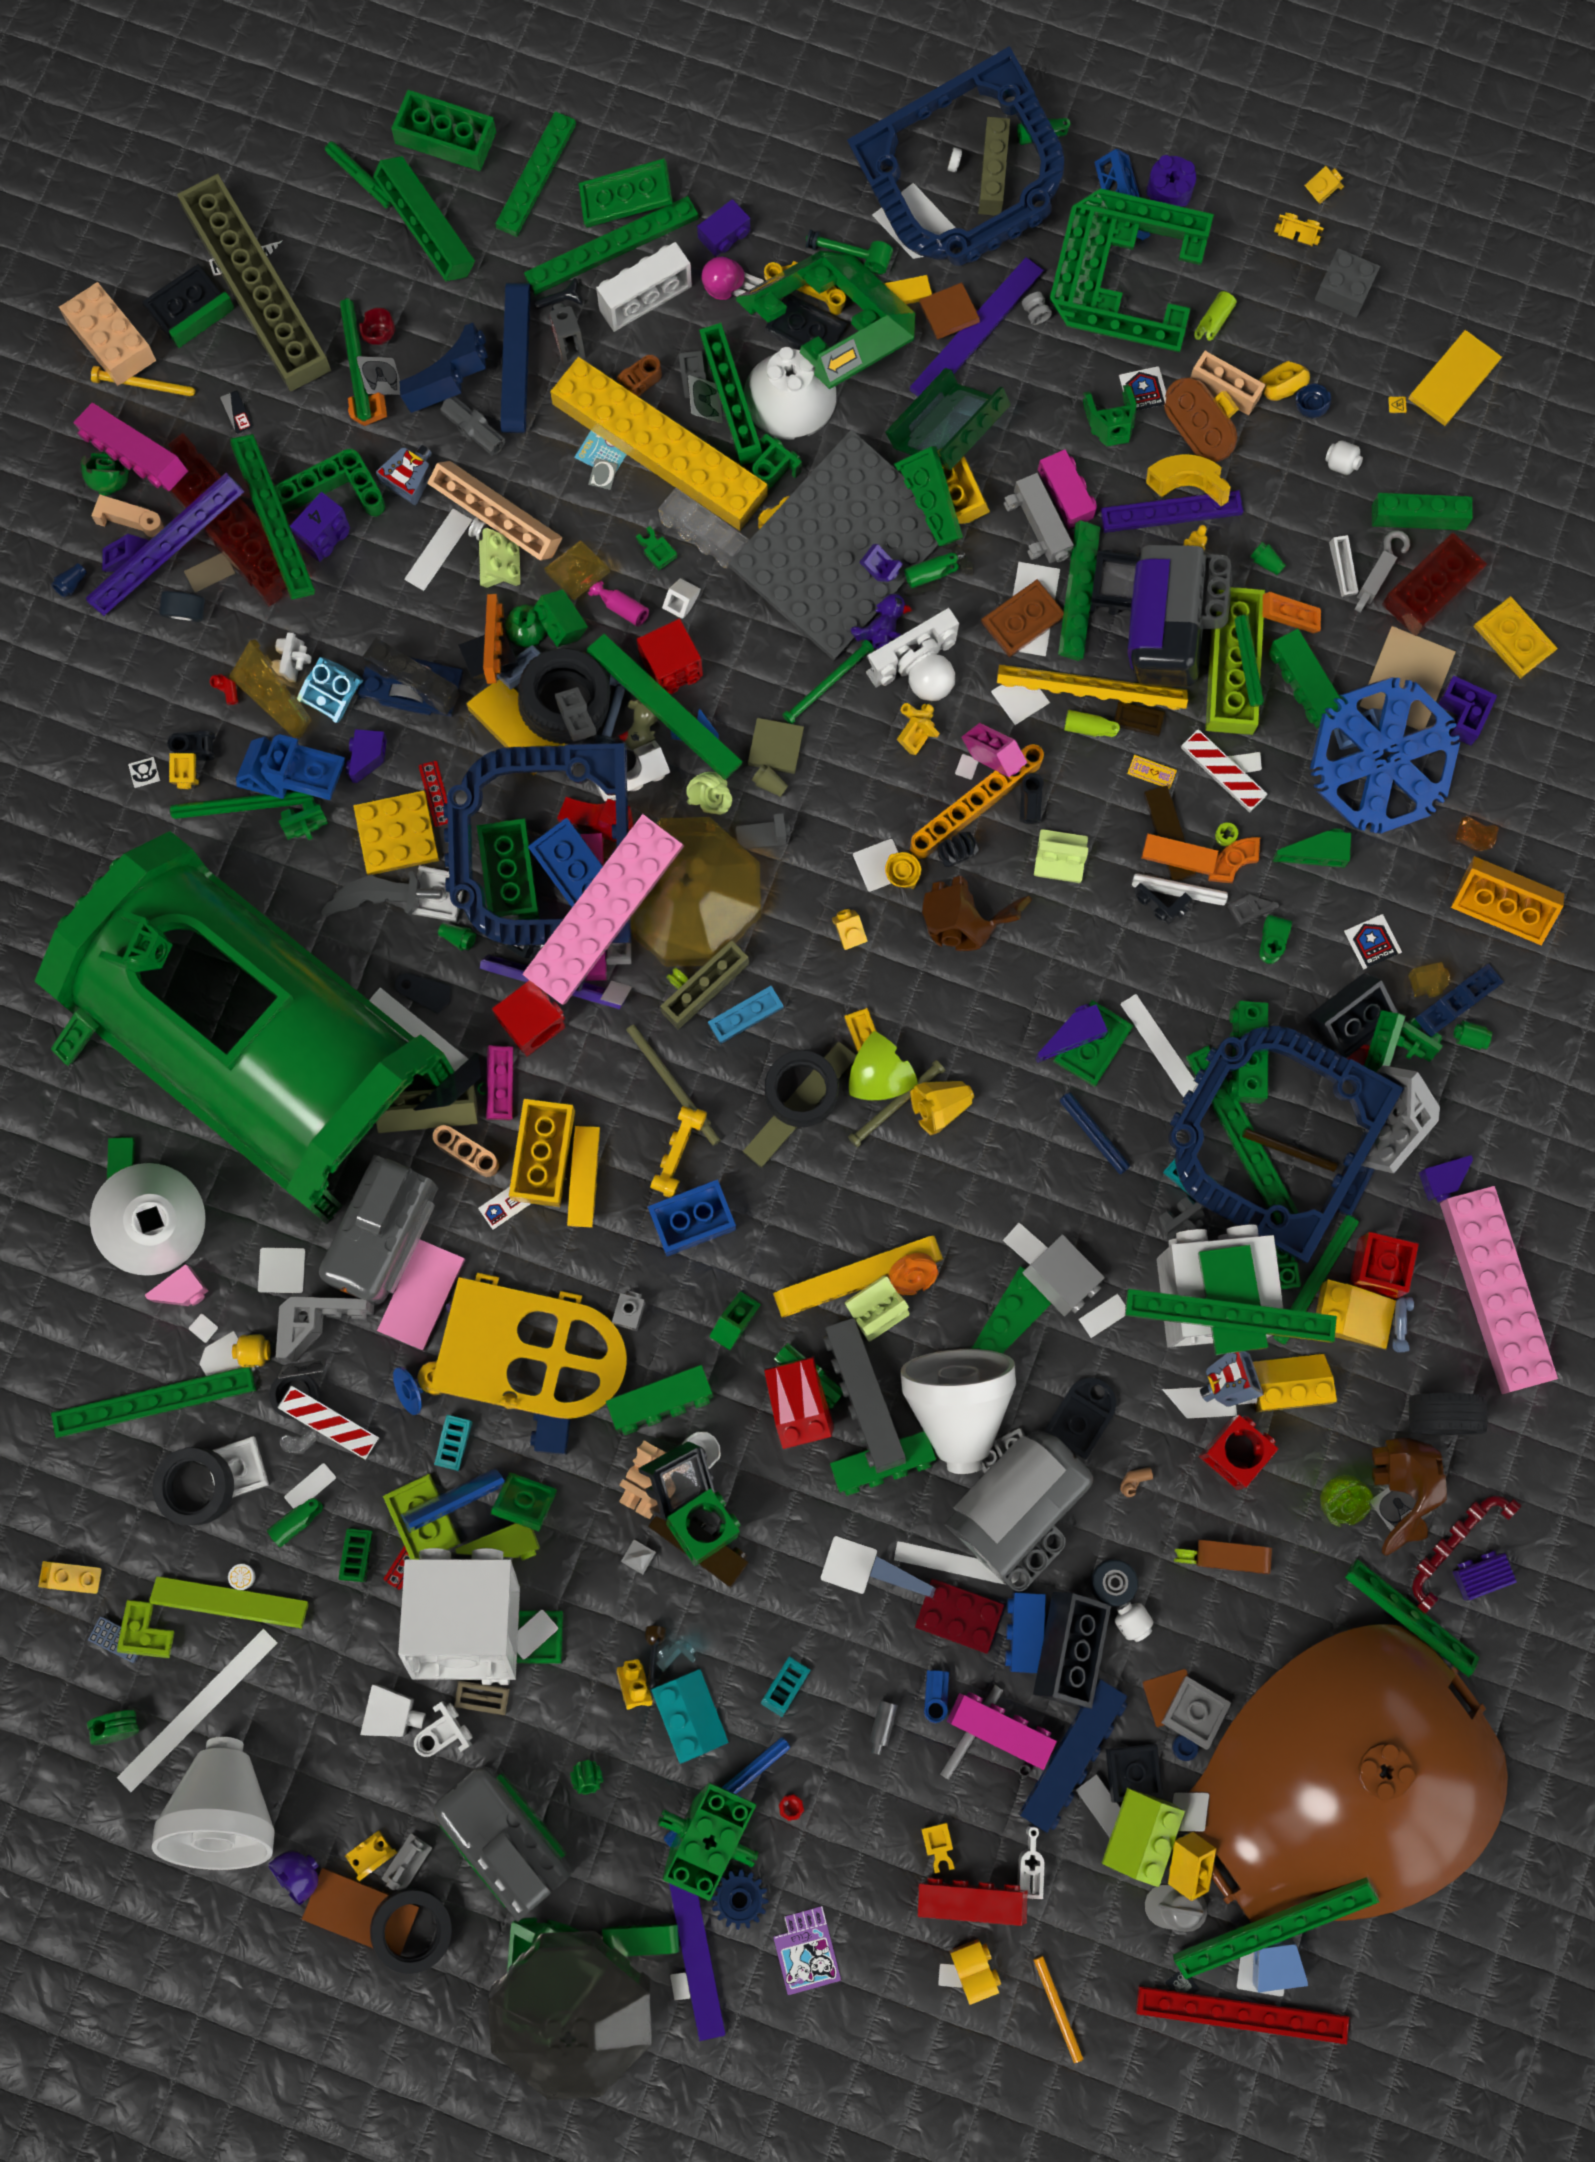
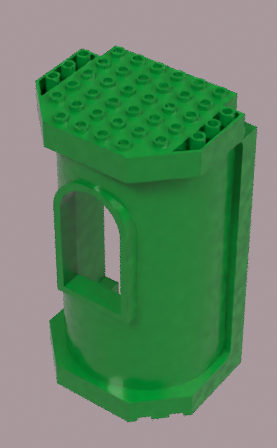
M171 831L166 832L116 858L111 863L110 870L93 883L91 891L86 896L84 895L78 899L72 912L60 919L35 982L72 1014L82 1008L99 1025L95 1031L97 1035L325 1224H328L343 1206L326 1190L329 1185L327 1181L329 1172L333 1173L337 1170L340 1163L403 1090L412 1083L414 1075L418 1074L436 1089L455 1071L440 1049L421 1034L414 1038L207 869L190 846ZM120 910L147 918L162 933L175 929H185L198 933L277 997L227 1055L148 991L142 982L140 972H133L118 967L99 957L101 951L123 957L137 926L118 917Z

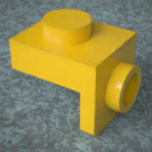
M1327 166L1304 185L1320 204L1337 188L1340 190L1344 188V185L1340 182L1343 179L1341 174L1335 168L1331 171Z
M911 717L897 738V741L910 754L917 755L929 736L937 738L940 733L934 728L935 724L926 717L922 719Z
M845 909L839 911L837 916L832 917L845 950L867 942L860 917L855 910Z

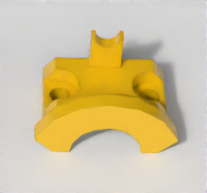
M379 1830L347 1853L345 1857L358 1876L356 1878L358 1881H361L396 1855L397 1851L391 1848ZM379 1841L384 1842L383 1847L379 1845ZM355 1859L359 1861V1865L354 1864Z

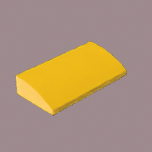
M500 679L497 680V683H493L467 703L468 710L504 747L568 745L565 743L549 742L547 739L544 740L542 737L534 734L526 726L520 715L518 692L514 688L510 690Z

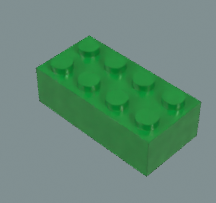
M407 90L391 128L395 144L477 171H481L496 135L493 117L411 90Z
M525 818L476 825L487 908L505 919H540L531 850L528 848L530 845L528 827Z
M700 1365L606 1401L616 1431L618 1433L623 1432L626 1436L639 1431L638 1426L647 1423L648 1427L663 1422L662 1417L671 1414L672 1418L685 1414V1408L695 1405L696 1409L710 1404L709 1399L713 1398V1394L703 1367Z

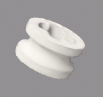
M476 517L471 523L468 535L470 537L476 536V539L481 541L483 539V529L488 528L489 525Z

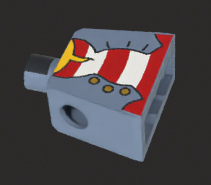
M420 445L415 453L406 448H401L376 471L379 482L416 506L432 475L431 467L426 462L432 455L431 451L423 445Z
M1246 1351L1226 1354L1208 1367L1206 1373L1210 1384L1200 1389V1394L1206 1402L1215 1398L1216 1401L1226 1407H1231L1264 1395L1251 1356Z

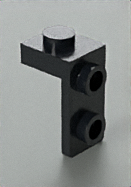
M1139 883L1134 890L1136 899L1142 905H1148L1153 910L1154 916L1161 922L1165 921L1168 925L1177 916L1181 919L1191 909L1188 905L1192 898L1186 892L1168 909L1142 883Z

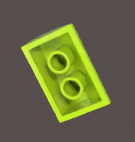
M1127 1788L1102 1864L1133 1879L1159 1887L1185 1811L1173 1803Z

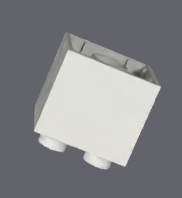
M1257 1225L1227 1228V1234L1218 1236L1216 1241H1208L1207 1230L1205 1229L1176 1233V1239L1169 1240V1247L1157 1258L1161 1293L1205 1299L1198 1252L1250 1245L1261 1306L1283 1309L1274 1235L1259 1237ZM1164 1321L1167 1348L1213 1343L1211 1327Z
M429 1548L419 1552V1560H405L398 1655L411 1679L516 1680L520 1586L511 1560H503L502 1551L488 1548L476 1549L472 1551L471 1560H451L450 1551Z

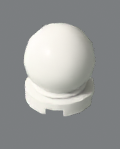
M929 639L922 642L924 647L915 653L911 649L898 661L897 670L901 676L909 675L908 682L913 693L920 699L939 701L946 697L954 687L955 671L952 664L944 656L937 655L940 647L936 641Z

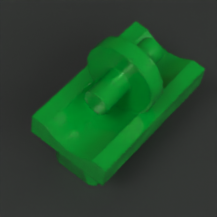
M309 800L302 805L304 811L295 814L293 809H287L281 812L282 820H279V823L288 840L306 835L308 841L312 840L311 832L328 824L320 804L317 805L314 800Z
M1411 1018L1408 1022L1405 1021L1399 1035L1405 1038L1402 1046L1408 1050L1405 1057L1410 1059L1413 1055H1416L1420 1059L1424 1058L1431 1062L1443 1046L1440 1044L1442 1036L1436 1033L1430 1038L1428 1034L1426 1035L1420 1031L1421 1026L1415 1018Z

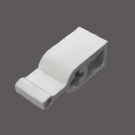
M1028 1825L1026 1829L1028 1849H1025L1019 1855L1017 1885H1020V1890H1028L1027 1898L1043 1899L1044 1859L1036 1851V1838L1039 1835V1831L1036 1826ZM1030 1855H1033L1038 1862L1033 1864L1030 1869L1025 1860H1029Z

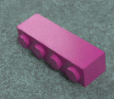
M968 1692L967 1696L959 1693L946 1722L1042 1770L1045 1769L1057 1742L1050 1738L1051 1732L1037 1726L1036 1730L1027 1727L1029 1721L1017 1715H1014L1013 1719L1004 1715L1005 1709L991 1703L989 1708L981 1704L983 1698L971 1692Z

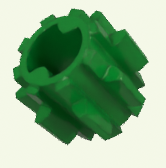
M580 1761L573 1766V1771L570 1772L573 1789H576L578 1794L588 1795L595 1793L600 1789V1783H603L602 1771L595 1761Z

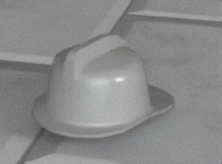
M1160 1885L1153 1888L1147 1894L1145 1912L1149 1920L1159 1927L1189 1932L1200 1928L1205 1922L1207 1904L1203 1896L1190 1901L1170 1885Z

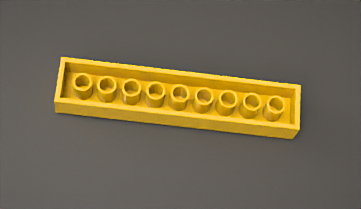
M577 357L550 391L554 406L739 531L742 530L768 496L767 483L580 357Z

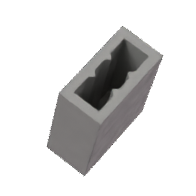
M1063 1234L1023 1272L1027 1279L1064 1317L1071 1310L1075 1314L1085 1304L1082 1299L1087 1295L1092 1298L1101 1289L1098 1284L1105 1278Z

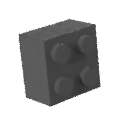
M1338 248L1320 285L1315 301L1357 318L1380 266Z

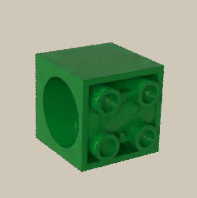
M711 1488L668 1516L666 1525L694 1567L735 1540L740 1532L739 1527L741 1525L733 1513H727L724 1506L726 1504L725 1500L718 1491L714 1493ZM698 1510L714 1512L722 1521L719 1531L720 1538L710 1543L702 1540L696 1541L687 1531L690 1524V1518L688 1517Z

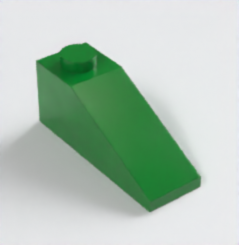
M1342 829L1325 831L1278 849L1273 856V862L1345 868L1350 861L1351 833H1345Z

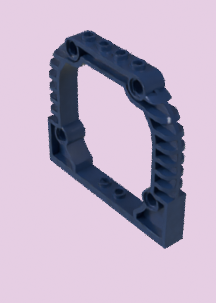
M1010 46L847 139L860 168L898 239L908 249L920 256L937 260L948 258L949 262L955 266L974 262L980 258L981 254L988 250H996L1004 241L1015 239L1027 228H1034L1041 224L1042 220L1048 217L1052 211L1050 200L1056 194L1064 173V153L1061 143ZM976 87L980 95L999 100L1004 114H1016L1040 157L1039 178L1024 188L1020 195L1019 203L972 230L966 231L961 228H953L940 235H936L924 229L914 218L896 184L901 177L899 164L894 157L899 142L896 133L918 120L928 118L935 110L947 107L954 99ZM1008 97H1015L1011 102L1005 101ZM886 167H893L891 171L883 172ZM1038 201L1045 202L1041 207L1034 206ZM957 247L963 248L961 252L957 254L952 253V251Z
M624 743L505 747L496 749L479 758L466 772L461 785H455L449 790L447 803L443 805L444 818H448V828L444 829V841L448 843L449 853H445V867L449 868V877L445 879L446 892H450L452 904L457 908L464 909L468 919L479 932L489 939L502 944L545 945L563 921V919H505L486 908L484 889L480 883L473 879L471 817L482 806L484 786L498 776L512 773L566 772L568 778L575 783L582 784L591 780L608 796L616 795V824H612V839H617L618 847L628 834L627 749ZM577 764L585 766V773L581 777H575L573 774V768ZM464 791L467 794V800L464 804L459 805L456 802V795ZM462 890L468 891L470 895L469 901L465 904L460 903L458 895ZM631 918L612 943H631Z
M1265 1026L1251 1030L1239 1038L1229 1037L1223 1040L1217 1048L1212 1047L1205 1059L1209 1061L1205 1070L1200 1068L1193 1080L1197 1083L1193 1091H1187L1181 1102L1185 1104L1181 1113L1176 1111L1169 1123L1173 1127L1168 1139L1170 1145L1176 1149L1175 1164L1179 1179L1187 1193L1194 1200L1238 1226L1257 1225L1259 1237L1274 1235L1275 1248L1302 1263H1308L1404 1088L1352 1059L1348 1060L1300 1032L1281 1026ZM1226 1045H1233L1235 1047L1236 1055L1234 1057L1226 1055L1224 1051ZM1272 1051L1287 1056L1334 1083L1333 1093L1335 1097L1342 1101H1349L1353 1107L1357 1124L1366 1128L1354 1152H1349L1343 1161V1165H1345L1341 1174L1337 1173L1331 1183L1333 1190L1321 1212L1313 1209L1299 1214H1290L1288 1209L1281 1205H1273L1263 1209L1216 1183L1205 1173L1197 1158V1153L1204 1140L1203 1129L1200 1126L1202 1118L1227 1073L1243 1067L1250 1060L1254 1052ZM1344 1081L1352 1084L1353 1091L1351 1094H1346L1343 1091L1342 1084ZM1182 1130L1187 1133L1188 1142L1186 1144L1177 1141L1176 1134L1178 1131ZM1273 1211H1277L1281 1215V1222L1278 1225L1273 1224L1270 1220V1215Z

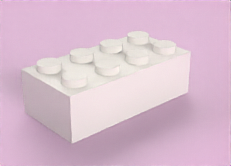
M674 242L671 245L663 246L657 253L650 257L642 258L638 264L631 268L623 269L619 275L602 281L596 287L599 311L613 332L692 287L690 262L677 243Z

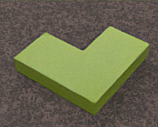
M127 1600L117 1653L170 1658L174 1631L149 1628L154 1605L150 1602Z

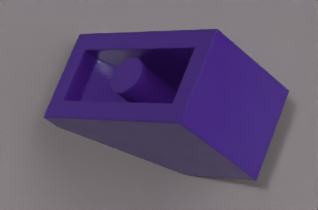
M126 534L104 547L102 571H116L150 540Z
M1472 1155L1429 1167L1419 1172L1428 1201L1436 1199L1437 1203L1451 1198V1194L1458 1191L1473 1161Z

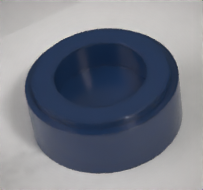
M1178 1735L1173 1740L1172 1752L1175 1757L1182 1761H1190L1197 1756L1199 1751L1198 1744L1183 1735Z

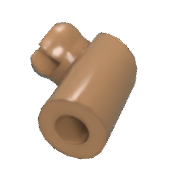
M1151 1468L1128 1471L1121 1482V1492L1126 1497H1133L1140 1482L1153 1480Z

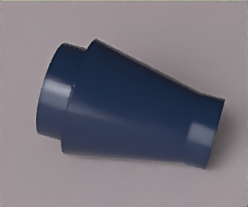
M76 563L70 569L54 577L51 585L60 596L64 598L68 595L71 596L83 577L87 575V571L80 564Z

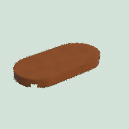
M1181 378L1173 382L1165 395L1166 403H1164L1168 418L1196 456L1207 458L1213 462L1226 459L1233 452L1237 442V432L1233 422L1200 380Z

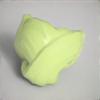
M716 772L701 773L695 776L687 786V796L689 798L687 803L689 805L700 804L701 809L705 813L725 814L732 805V796L727 787V781Z

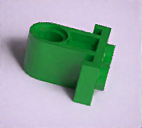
M765 434L760 439L763 454L754 463L752 474L767 483L768 489L773 487L789 468L792 470L794 478L802 472L800 457L795 452L786 450L780 440L775 437L771 438L768 434ZM767 472L769 475L764 477L760 476L759 473Z

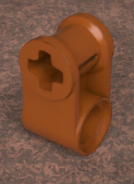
M646 355L632 366L624 369L618 375L617 381L639 397L661 380L660 361L654 355ZM650 367L655 368L652 372L646 371Z

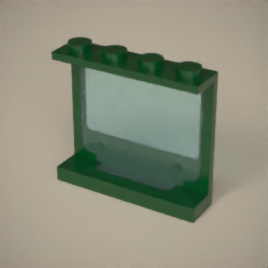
M944 368L885 433L894 449L909 455H914L926 448L936 446L942 467L951 470L1011 406V403L1003 387H999L990 395L958 384L952 370Z

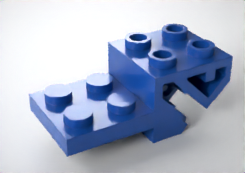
M281 734L273 737L272 742L266 737L252 740L236 777V786L284 799L286 791L289 789L331 800L345 764V757L298 745V739Z

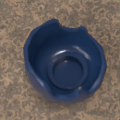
M1316 383L1304 386L1296 394L1295 403L1297 410L1302 416L1310 419L1321 417L1330 407V391L1323 385Z

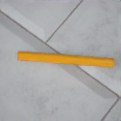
M1039 1956L1033 1959L1072 2060L1074 2063H1078L1083 2060V2056L1044 1957Z

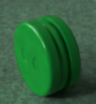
M134 1710L116 1711L89 1720L87 1722V1729L90 1734V1743L92 1745L108 1744L138 1734L139 1727L136 1721V1712Z

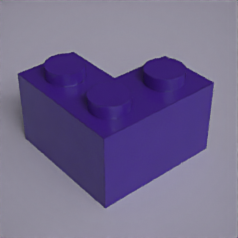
M1453 675L1438 702L1443 709L1458 715L1455 722L1456 727L1452 729L1450 736L1459 735V741L1471 746L1479 737L1497 695Z

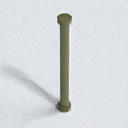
M935 1060L932 1063L933 1066L917 1079L918 1084L930 1082L939 1073H944V1067ZM910 1091L896 1097L854 1135L851 1133L848 1138L852 1144L858 1148L864 1138L911 1098Z

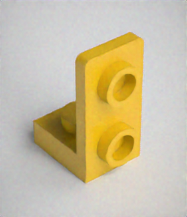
M43 1561L38 1587L96 1594L99 1588L101 1568Z

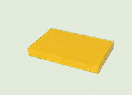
M1511 596L1473 626L1520 679L1558 649Z

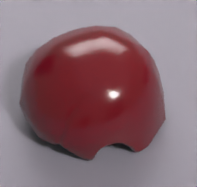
M373 308L365 312L364 322L359 324L363 340L371 345H384L395 333V325L391 313L385 308Z

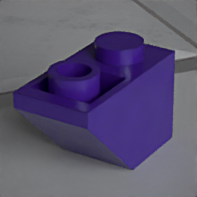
M355 729L354 737H350L349 751L352 752L351 760H347L346 773L349 774L353 783L360 782L384 763L387 738L384 732Z

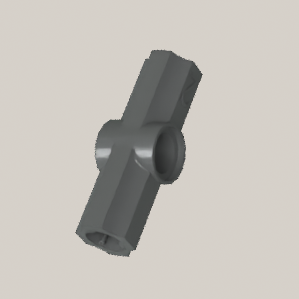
M455 396L443 402L440 409L441 413L457 426L460 433L471 442L474 440L491 456L498 454L502 450L505 439L488 425L483 415L476 410H470Z

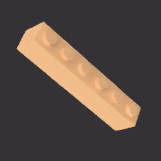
M445 461L436 464L427 484L540 561L553 558L563 537L453 462Z

